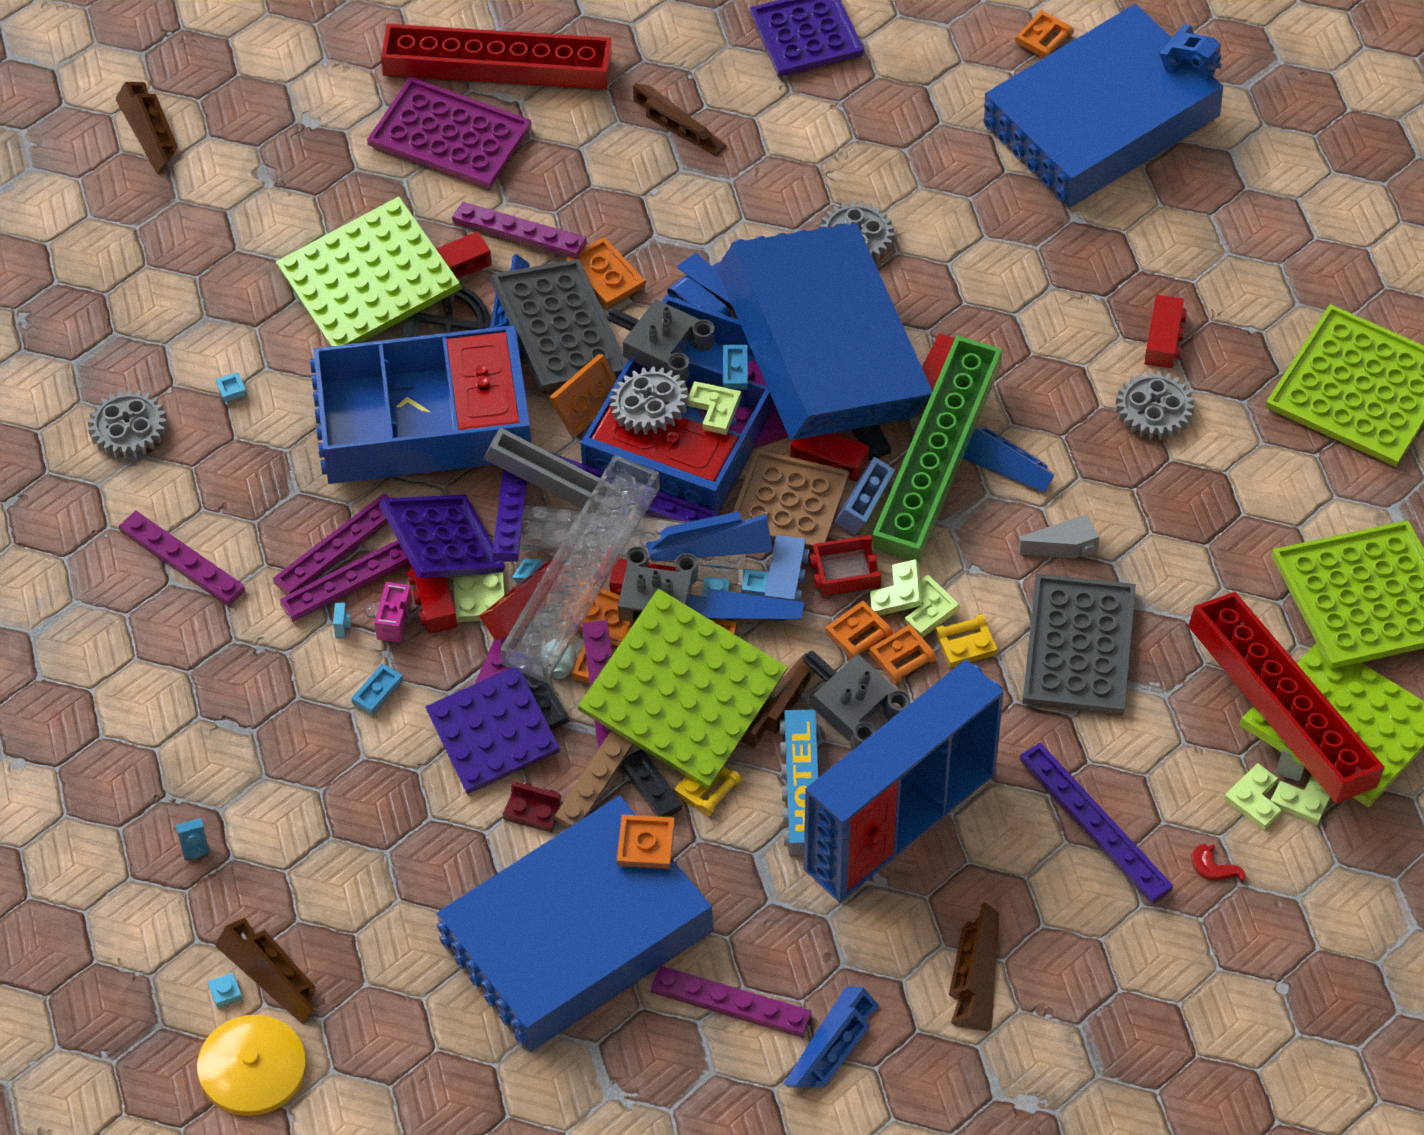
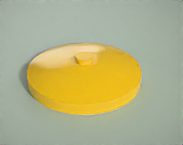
M246 1015L223 1023L208 1036L198 1056L197 1071L205 1095L218 1108L239 1116H258L282 1107L293 1098L305 1077L306 1056L300 1038L287 1024L265 1015Z

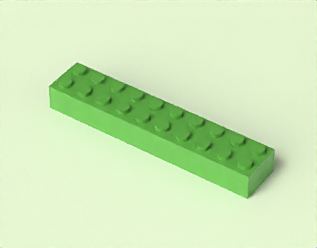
M956 335L872 534L873 549L907 560L916 559L920 563L1002 365L1001 348Z

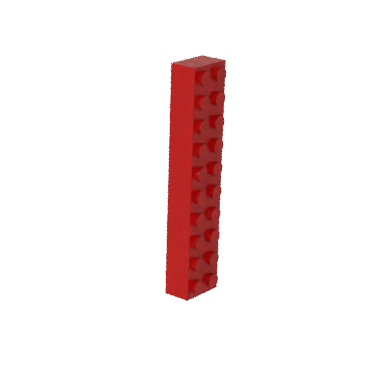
M387 24L381 53L383 76L607 90L612 61V40L609 37Z
M1236 592L1194 606L1188 625L1189 629L1335 804L1378 787L1385 766Z

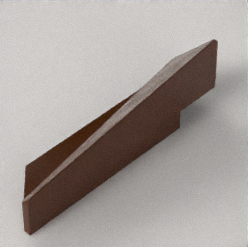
M125 82L116 96V102L156 173H161L176 152L178 146L157 95L148 94L145 82Z
M637 83L633 86V100L646 108V117L714 156H717L726 147L722 140L652 86Z
M807 653L803 654L781 678L740 742L755 748L766 730L777 733L780 728V720H785V710H792L815 674L803 662V658Z
M983 903L980 906V915L975 922L967 921L962 927L949 996L958 1000L951 1021L953 1025L991 1031L999 913L987 903Z
M245 918L225 926L216 942V947L301 1024L307 1022L314 1010V1007H312V997L315 993V986L266 930L255 933Z

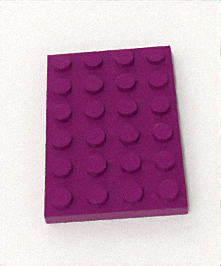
M409 77L367 138V143L371 147L491 189L532 124L530 119Z

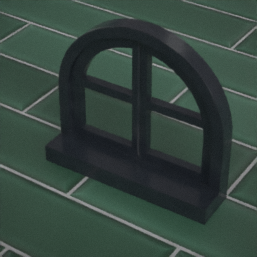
M461 285L462 289L451 294L449 297L447 317L424 314L419 311L404 319L401 338L417 337L419 323L446 326L445 333H450L451 327L467 330L490 328V315L482 299L472 290ZM454 297L465 302L473 310L477 321L452 318Z

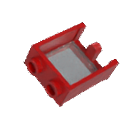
M871 535L813 544V554H809V563L811 569L816 570L814 584L816 589H820L822 598H825L827 595L865 589H881V571H877L876 554L873 555Z

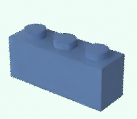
M874 457L862 472L834 523L855 536L869 518L895 469Z
M776 535L764 597L801 602L802 590L799 589V585L804 584L806 569H803V563L808 564L810 549H806V539Z

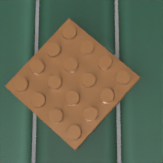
M756 449L733 513L740 512L742 521L766 514L771 541L775 542L776 535L806 539V549L813 551V544L827 542L850 471Z

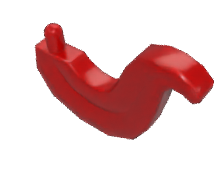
M1206 844L1196 846L1192 852V865L1197 873L1205 879L1222 880L1238 877L1240 882H1244L1245 872L1240 866L1231 864L1217 865L1214 863L1211 850L1215 849V845L1212 844L1207 847Z

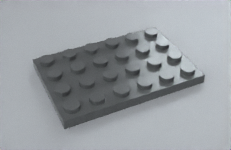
M579 259L491 275L490 281L510 325H515L517 341L540 391L560 388L598 354L605 356L616 377L621 374L627 363L626 359L623 357L620 346Z
M1036 573L1022 704L1124 715L1136 584Z

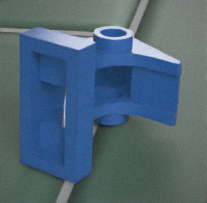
M1183 24L1159 53L1165 71L1174 72L1183 60H1190L1194 67L1201 69L1205 80H1208L1210 76H1214L1215 70L1217 68L1220 69L1222 66L1219 63L1222 54H1220L1221 43L1213 37L1194 34L1191 25Z

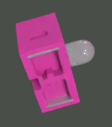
M386 582L380 604L369 603L364 609L365 615L375 619L377 640L402 642L406 628L405 619H408L413 603L410 585Z

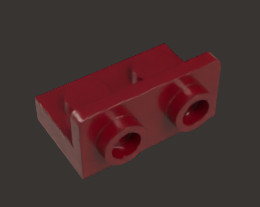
M513 781L511 784V795L503 812V820L552 833L557 822L555 815L562 806L561 794L551 789L544 790L533 787L526 782L519 783Z

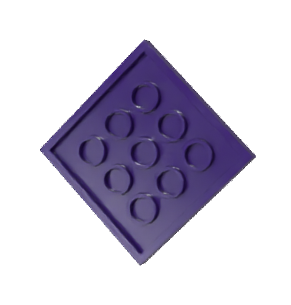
M777 0L750 7V15L778 77L864 56V49L841 0Z
M466 495L383 498L379 506L418 579L487 575L504 571L506 566L503 562L493 561L494 545Z
M518 665L425 706L466 794L560 752V748Z

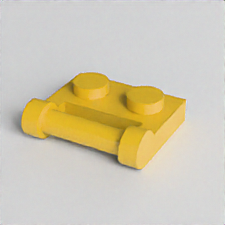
M983 614L976 615L975 619L944 627L941 625L935 627L937 640L949 668L958 666L965 659L969 662H974L997 655L998 649ZM978 628L979 631L978 633L967 635L950 641L947 638V636L955 635Z
M723 767L708 790L686 776L676 786L674 794L704 815L711 816L715 811V806L733 786L736 787L741 783L742 777L736 771H730ZM721 778L725 780L708 800H702Z

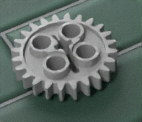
M851 201L850 206L843 202L841 209L833 206V213L827 211L826 217H822L821 224H819V228H830L843 223L847 225L857 223L872 258L877 261L880 260V254L887 255V249H891L892 242H894L892 219H887V212L880 214L881 207L872 209V203L865 207L863 201L858 206H855L854 201Z
M652 367L650 372H646V369L642 368L641 374L632 371L633 377L630 378L625 375V383L617 382L618 389H612L613 396H610V409L614 420L618 421L620 427L625 425L626 431L633 428L635 434L641 429L644 431V435H647L650 429L656 434L659 427L666 431V424L674 426V419L681 420V413L687 412L686 405H689V393L685 381H681L680 375L674 376L672 370L665 374L663 367L659 372L655 371V367Z
M1148 371V376L1145 377L1140 372L1138 379L1131 376L1130 382L1124 381L1123 388H1119L1118 396L1116 397V413H1119V420H1124V427L1132 426L1131 433L1138 430L1140 431L1141 438L1146 433L1149 434V440H1152L1154 435H1157L1159 440H1162L1163 434L1172 438V431L1179 435L1181 428L1187 429L1188 422L1192 421V415H1194L1195 399L1191 397L1192 391L1186 390L1187 384L1179 385L1178 377L1171 380L1170 373L1162 377L1161 371H1158L1156 376H1153L1152 372Z
M129 389L127 395H123L122 391L119 390L117 397L110 393V400L107 401L102 398V406L94 405L95 412H90L91 419L88 420L89 435L92 438V443L97 444L98 450L104 449L105 455L113 451L114 458H117L120 453H123L124 459H127L129 453H132L136 458L138 451L145 455V448L148 447L154 450L153 442L161 443L160 436L166 435V412L163 409V405L158 404L156 397L151 399L150 393L142 396L141 390H138L134 395L131 389Z

